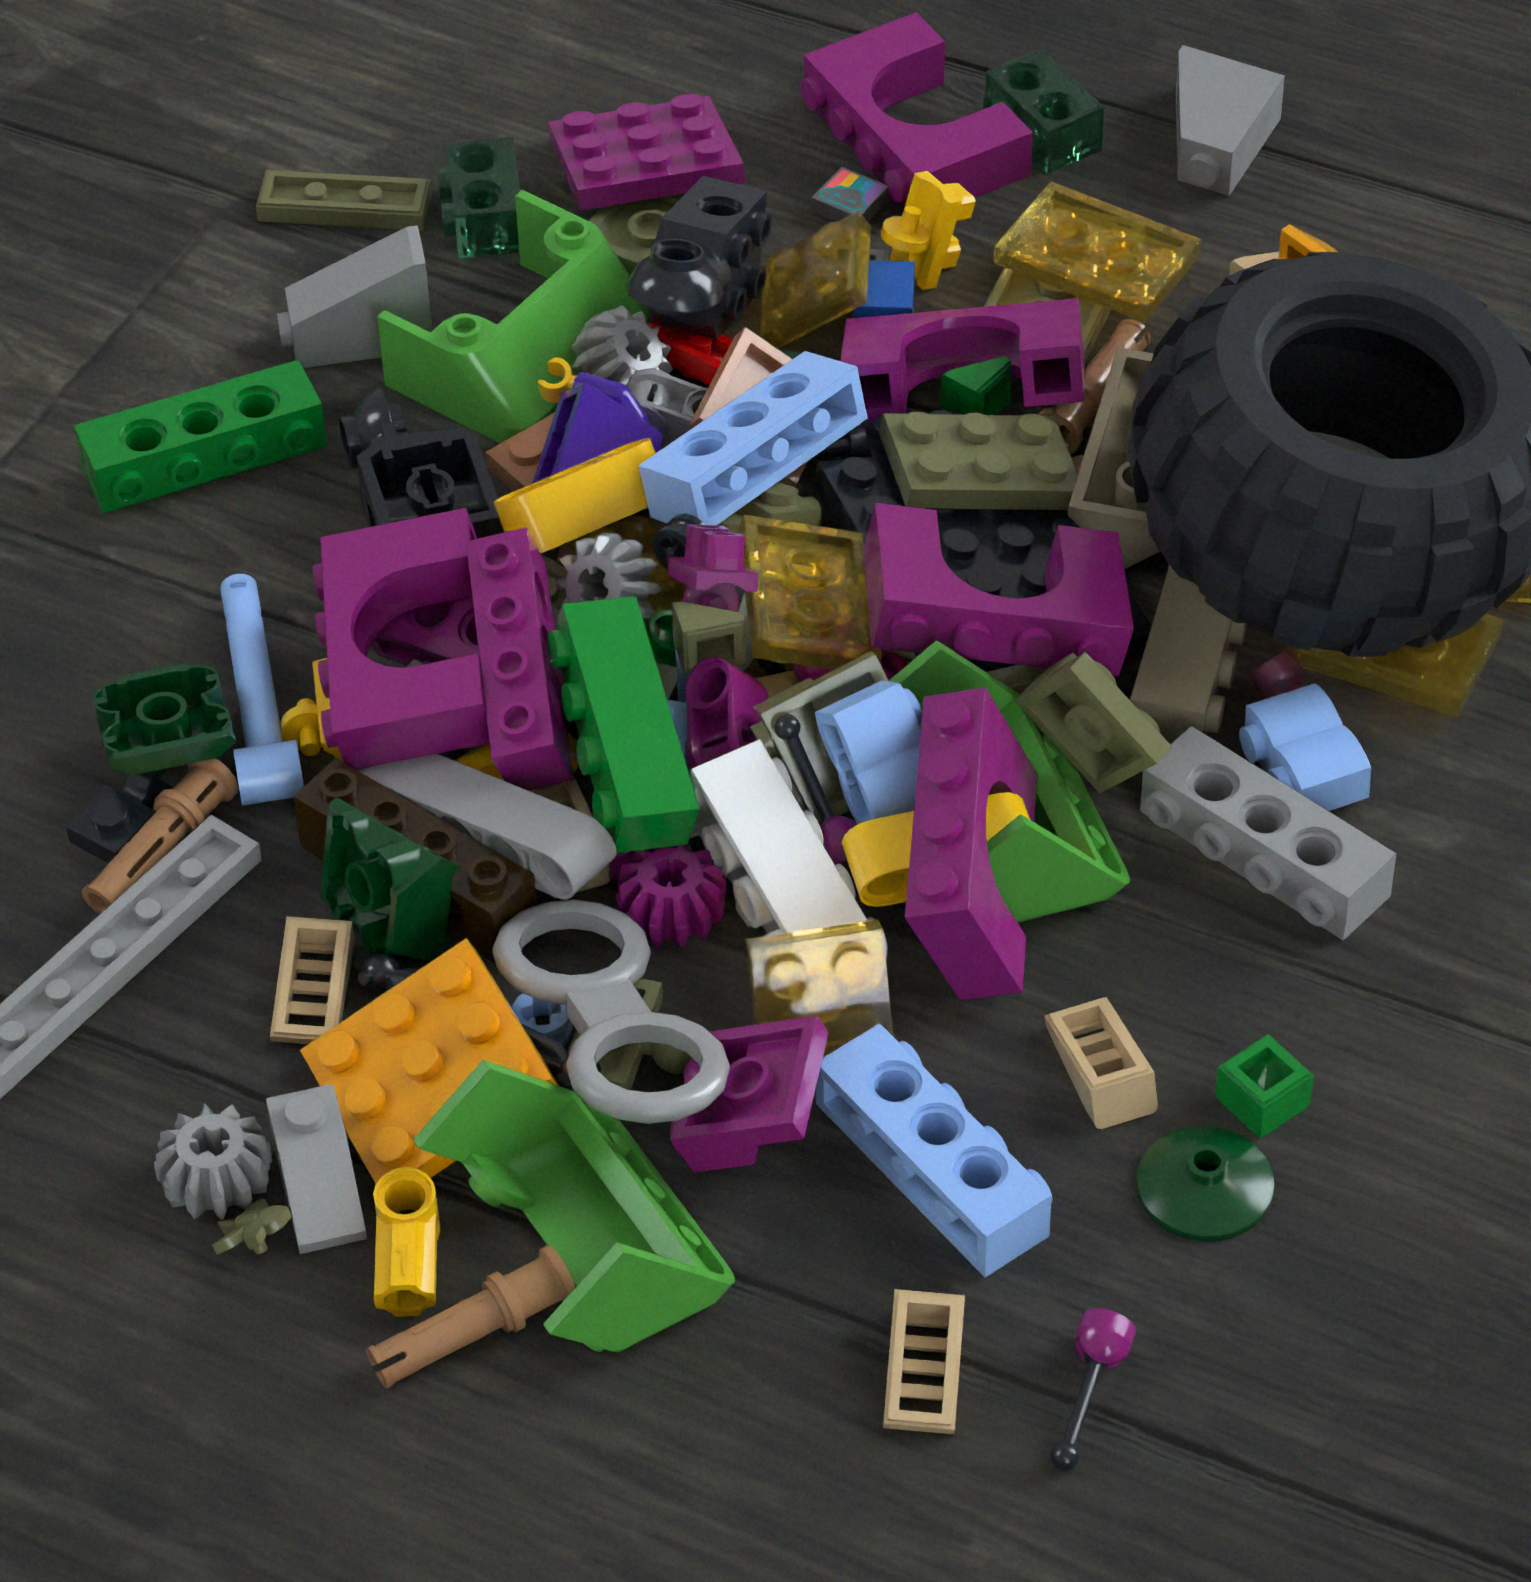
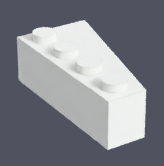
M759 739L692 768L690 778L700 810L690 838L698 835L701 837L705 849L710 851L715 866L721 867L722 874L725 878L728 877L733 884L736 911L746 925L753 928L763 926L768 933L764 937L766 953L808 1012L877 982L887 957L888 946L885 935L877 921L872 917L866 919L855 900V887L845 867L839 863L834 865L823 846V833L815 816L810 811H802L792 794V782L782 761L777 757L771 759Z

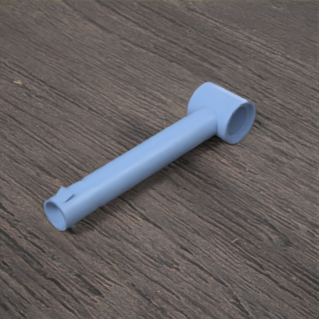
M234 574L227 577L221 583L220 591L246 747L233 749L241 803L244 806L294 798L293 796L304 785L297 741L283 742L257 583L249 575Z

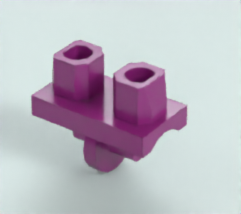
M687 524L685 557H669L668 575L688 586L684 593L683 602L737 612L739 600L734 586L746 592H757L759 573L743 566L744 535L728 532L729 528L719 525Z

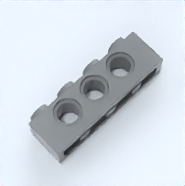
M1191 726L1170 744L1172 748L1157 764L1143 771L1140 811L1147 815L1153 823L1174 832L1196 846L1207 858L1221 862L1249 880L1259 891L1271 894L1298 911L1309 923L1323 927L1341 940L1346 939L1391 896L1396 861L1395 852Z

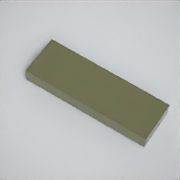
M266 170L256 204L258 222L400 230L405 227L418 225L419 231H424L432 196L431 179Z

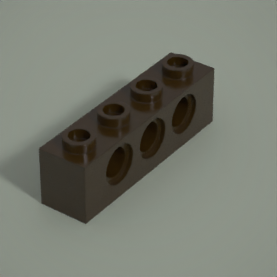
M337 758L293 796L300 846L321 860L324 858L328 804L338 797L366 815L375 818L388 828L404 835V837L411 841L420 843L434 853L461 866L453 875L447 935L453 937L458 942L467 938L478 954L495 963L492 949L500 928L518 912L537 905L534 873Z

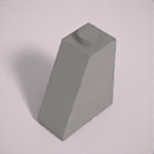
M1182 45L1178 51L1176 80L1178 181L1230 196L1281 119L1285 75Z
M418 225L405 227L286 287L285 295L288 312L277 313L281 346H293L295 360L299 359L303 368L382 358L377 316L384 310L432 332L426 262Z

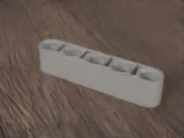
M439 754L357 770L534 873L535 889L560 899L567 900L572 898L614 860L617 854L611 835L604 826L589 815Z

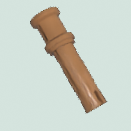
M1134 319L1121 321L1116 327L1115 332L1084 369V402L1054 404L1038 413L1041 416H1054L1070 455L1081 446L1084 438L1083 432L1087 427L1094 425L1117 347L1144 352L1150 346L1151 334L1149 331L1143 333L1136 343L1134 341L1145 327L1141 322Z
M216 758L188 764V773L173 789H164L155 798V804L153 805V810L156 811L155 814L121 848L119 853L97 877L82 889V896L86 903L95 912L101 914L175 848L182 839H185L204 822L220 802H229L239 790V785L232 772Z
M548 1244L539 1249L538 1258L511 1273L502 1275L496 1271L488 1275L486 1281L482 1282L483 1291L456 1303L454 1306L375 1346L367 1347L366 1353L371 1366H374L396 1354L400 1355L399 1361L375 1373L383 1387L388 1389L394 1383L419 1371L423 1367L483 1338L499 1328H502L507 1333L510 1331L516 1333L525 1328V1319L555 1303L563 1302L576 1288L573 1279L558 1252L552 1245Z

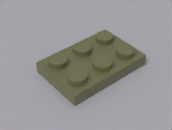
M911 412L908 414L883 413L879 435L905 506L923 509L1068 510L1078 473L1054 416H1041L1038 414L984 415L981 413L959 415L927 414L923 412Z

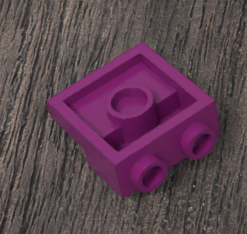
M818 1015L710 1031L722 1043L730 1065L724 1091L703 1111L678 1121H671L670 1125L672 1145L675 1151L682 1155L692 1171L695 1173L753 1165L759 1145L804 1139L829 1033ZM692 1057L684 1070V1084L688 1083L700 1071L699 1064Z

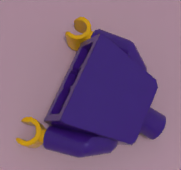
M555 357L547 362L548 372L564 379L555 384L548 383L545 380H537L541 396L548 402L558 403L532 483L620 446L645 438H650L655 452H659L663 441L660 430L649 424V417L626 385L586 372H581L577 376L572 375L570 365L562 358ZM613 522L599 529L612 527L616 522Z

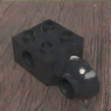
M702 176L661 218L656 240L651 248V255L636 265L625 287L631 298L649 307L653 324L717 340L733 322H738L741 319L744 309L753 299L757 300L760 298L767 277L766 266L760 265L762 247L768 241L772 225L771 214L765 213L766 190Z
M379 386L370 390L359 400L352 415L339 418L340 433L348 465L351 470L358 469L361 505L368 527L466 508L477 539L504 533L493 503L498 499L474 431L449 427L430 432L425 430L408 434L400 406L398 404L388 406L383 391Z

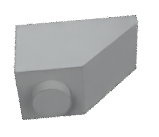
M333 1084L266 1098L273 1147L288 1209L292 1215L291 1221L299 1254L366 1240V1228L347 1136Z

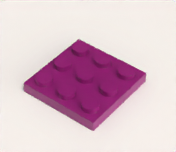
M682 94L674 97L671 102L654 105L633 102L621 105L617 108V111L598 114L576 111L565 115L561 120L548 121L551 145L580 211L685 194L702 176L736 184H746L744 162L710 96L702 97L697 94Z

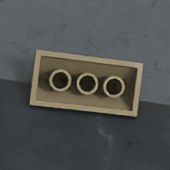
M1117 347L1069 503L1068 516L1080 528L1118 532L1124 569L1160 552L1149 534L1144 503H1136L1127 443L1132 426V407L1141 376L1151 364L1153 353Z

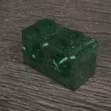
M1041 48L986 71V94L983 99V109L1001 102L1008 106L1033 132L1032 160L1047 174L1102 151L1104 107Z
M513 137L446 143L448 166L437 167L440 200L451 199V202L441 203L445 237L456 236L458 259L519 253L515 195L520 192Z

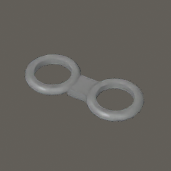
M580 900L544 902L518 912L500 928L492 949L498 973L511 986L523 994L544 1002L565 1004V1013L580 1034V1037L572 1045L566 1068L572 1089L591 1108L618 1120L646 1124L678 1121L703 1111L724 1091L730 1065L722 1043L707 1029L678 1015L651 1012L634 987V984L645 974L651 950L644 930L626 913L595 902ZM579 929L593 931L609 938L621 949L622 954L609 967L588 974L566 975L551 973L534 966L522 955L521 951L527 943L539 935L554 930ZM653 1042L668 1044L687 1052L699 1064L700 1071L688 1083L677 1088L648 1093L627 1090L609 1082L597 1070L596 1065L610 1050L631 1043Z

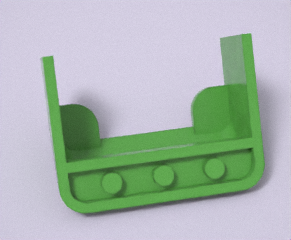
M524 190L515 195L520 265L548 279L503 320L495 324L477 315L461 313L444 320L432 332H429L386 310L377 316L385 386L498 443L506 441L555 413L558 403L548 402L541 396L537 380H545L548 383L555 384L564 379L548 372L547 362L555 357L562 358L568 362L572 375L577 376L581 373L572 368L578 356L572 350L571 345L585 327L584 324L596 314L601 315L604 311L608 312L623 305L630 314L643 311L646 324L651 323L649 307L638 303L629 296L625 287L630 275L600 229L592 222Z
M937 640L889 680V682L900 683L903 689H909L918 700L922 712L925 696L986 687L1036 770L1037 787L1034 822L1020 814L987 841L991 869L997 888L1017 923L1109 900L1130 883L1128 871L1076 767L1015 702L1021 694Z
M482 1060L413 1139L421 1150L462 1162L471 1174L468 1183L478 1197L493 1207H500L503 1203L522 1210L545 1243L552 1245L558 1252L577 1287L543 1323L551 1335L584 1343L587 1347L597 1352H602L604 1349L621 1352L715 1304L735 1282V1277L730 1267L620 1120L591 1108L575 1091Z

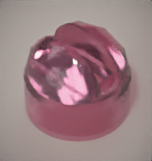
M1288 649L1275 656L1249 675L1259 692L1266 698L1304 686L1305 680L1302 665L1292 649Z

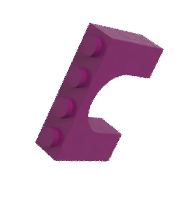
M917 12L804 54V79L800 82V91L805 104L810 110H816L829 124L833 135L839 141H844L858 156L862 167L867 172L872 171L883 184L888 186V194L894 202L901 203L905 207L914 174L918 172L928 171L942 184L959 183L974 198L1031 176L1033 132L1004 102L955 121L938 125L905 123L883 112V110L895 103L944 85L945 41Z
M1079 298L846 319L840 362L857 366L868 417L866 420H875L878 416L883 415V413L906 414L907 396L917 385L942 376L945 372L1002 356L1011 359L1012 375L1022 380L1025 407L1084 402V347Z
M875 503L863 548L872 648L922 653L937 640L965 659L1042 668L1051 666L1071 653L1078 657L1086 652L1093 661L1105 666L1113 676H1119L1134 626L1118 532L1058 525L1044 571L1047 593L1030 598H1007L992 595L972 587L956 576L947 566L941 552L937 510Z
M466 508L320 537L322 563L313 564V578L318 597L321 601L324 600L325 611L316 612L315 619L321 646L323 649H327V660L319 661L318 671L323 693L326 698H330V709L321 712L322 729L327 746L329 748L338 747L344 763L354 769L490 743L479 654L412 667H390L367 658L369 648L376 635L384 626L399 615L423 606L472 597L466 541L475 540L477 536Z
M986 687L924 697L905 909L906 921L960 1001L1023 992L1026 935L1002 899L993 876L986 838V807L988 796L991 794L1005 792L1018 794L1023 798L1030 820L1034 822L1037 772Z

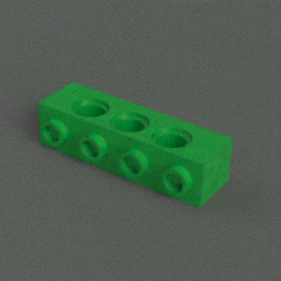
M299 359L73 425L81 469L102 514L327 447L322 403Z

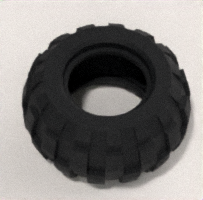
M1311 252L1307 254V257L1295 260L1271 259L1227 276L1222 284L1206 299L1198 295L1184 309L1155 347L1151 364L1141 376L1132 407V426L1127 440L1136 503H1144L1149 534L1175 573L1180 578L1195 583L1199 587V592L1206 596L1205 602L1233 622L1245 623L1273 636V641L1310 651L1311 648L1340 651L1349 657L1386 656L1390 651H1399L1404 645L1423 648L1469 630L1492 606L1497 609L1531 575V348L1515 328L1499 320L1487 308L1486 303L1470 292L1434 274L1402 262L1386 258L1354 255L1346 252ZM1310 432L1333 435L1354 441L1390 459L1377 458L1345 450L1326 442Z

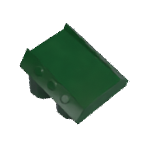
M186 663L118 676L115 681L97 689L93 695L96 720L109 767L130 776L219 758L236 742L229 711L224 707L218 672L210 666H189Z
M336 797L328 804L320 898L327 903L332 916L336 920L352 921V924L360 928L362 943L370 956L386 954L392 958L407 956L431 961L454 939L447 935L453 875L461 866L434 853L428 847L411 841L399 832L388 828L375 818L366 815Z

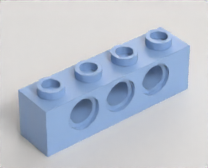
M804 351L638 465L651 518L668 523L675 515L686 513L697 517L706 525H718L868 419L857 366Z
M879 1023L823 1057L816 1085L817 1106L984 1277L989 1276L1049 1237L1052 1194L1045 1180L1035 1170H1026L1008 1152L1006 1144L999 1133L990 1126L983 1127L965 1109L962 1099L952 1086L947 1083L940 1084L923 1067L918 1054L910 1044L905 1041L898 1042Z

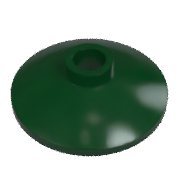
M1195 1126L1170 1132L1159 1138L1147 1149L1138 1166L1137 1192L1145 1211L1156 1223L1166 1230L1193 1240L1216 1241L1229 1239L1245 1233L1258 1224L1265 1216L1273 1199L1274 1177L1267 1158L1252 1142L1237 1133L1222 1128ZM1200 1169H1209V1170H1212V1171L1207 1172V1171H1202V1170H1200Z

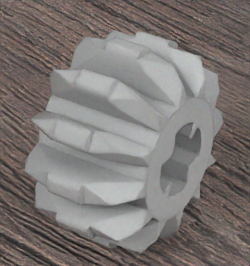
M623 305L608 312L604 311L601 315L596 314L584 324L585 327L571 345L572 350L578 356L572 366L574 370L606 378L626 386L632 375L641 369L653 368L662 370L667 374L673 370L670 363L666 360L671 347L660 342L657 337L660 327L650 328L646 325L643 311L630 314ZM652 386L647 400L655 396L656 386Z
M602 533L601 536H598L597 540L583 538L580 541H576L577 555H566L559 559L568 571L567 578L558 579L553 583L557 589L566 591L567 594L565 600L557 608L558 610H561V606L564 603L636 596L642 618H650L656 614L647 599L649 594L655 595L663 590L659 584L649 582L648 578L658 563L654 562L652 558H641L643 545L636 540L622 541V537H619L618 534Z
M204 1103L200 1116L191 1118L178 1113L175 1130L160 1132L159 1152L156 1154L157 1160L154 1162L157 1181L161 1182L165 1197L170 1201L172 1208L186 1205L187 1211L194 1220L206 1210H214L215 1214L222 1221L228 1207L234 1205L245 1210L251 1204L252 1194L267 1192V1184L269 1182L268 1171L271 1170L270 1163L273 1160L270 1143L266 1142L265 1136H262L261 1126L257 1123L255 1116L240 1119V1114L236 1111L233 1104L220 1114H213Z

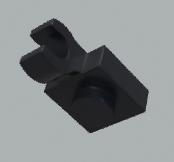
M167 769L133 776L128 775L122 792L105 785L66 826L70 843L109 863L119 853L121 848L155 814L156 811L153 810L155 798L164 789H172L171 785L159 780Z

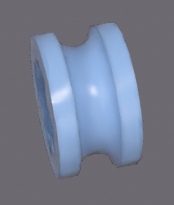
M523 993L516 998L512 1005V1010L520 1023L560 1042L563 1047L569 1042L572 1036L573 1025L565 1013V1004L540 1001ZM549 1016L550 1024L536 1025L534 1017Z

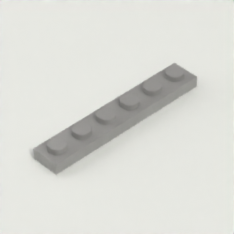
M210 815L0 1004V1099L262 860L259 843Z

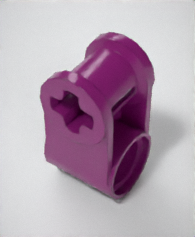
M717 656L708 657L699 662L690 672L685 685L687 701L685 754L690 771L692 768L755 742L750 726L760 721L753 707L769 699L767 689L761 682Z

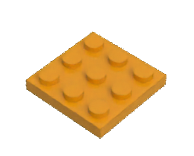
M467 938L300 1049L319 1085L333 1084L345 1131L375 1184L387 1172L402 1167L417 1168L432 1178L456 1161L419 1149L413 1139L482 1060L558 1085L481 957Z

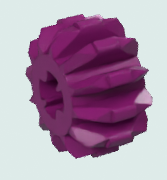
M689 843L688 845H680L677 848H655L654 852L638 850L634 853V857L631 860L632 863L621 865L618 875L619 893L616 894L617 910L626 913L644 930L646 936L650 935L655 948L659 947L667 939L676 940L683 949L688 936L692 935L701 939H707L709 930H711V924L722 922V915L725 912L724 895L726 894V879L722 874V868L715 866L709 850L693 853Z

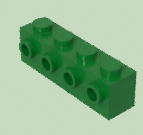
M636 596L562 604L555 630H550L547 635V654L551 667L553 669L560 668L564 682L562 687L564 715L567 721H575L579 734L577 741L579 768L583 775L591 776L595 791L592 797L594 819L604 826L611 835L616 846V853L688 845L700 808Z

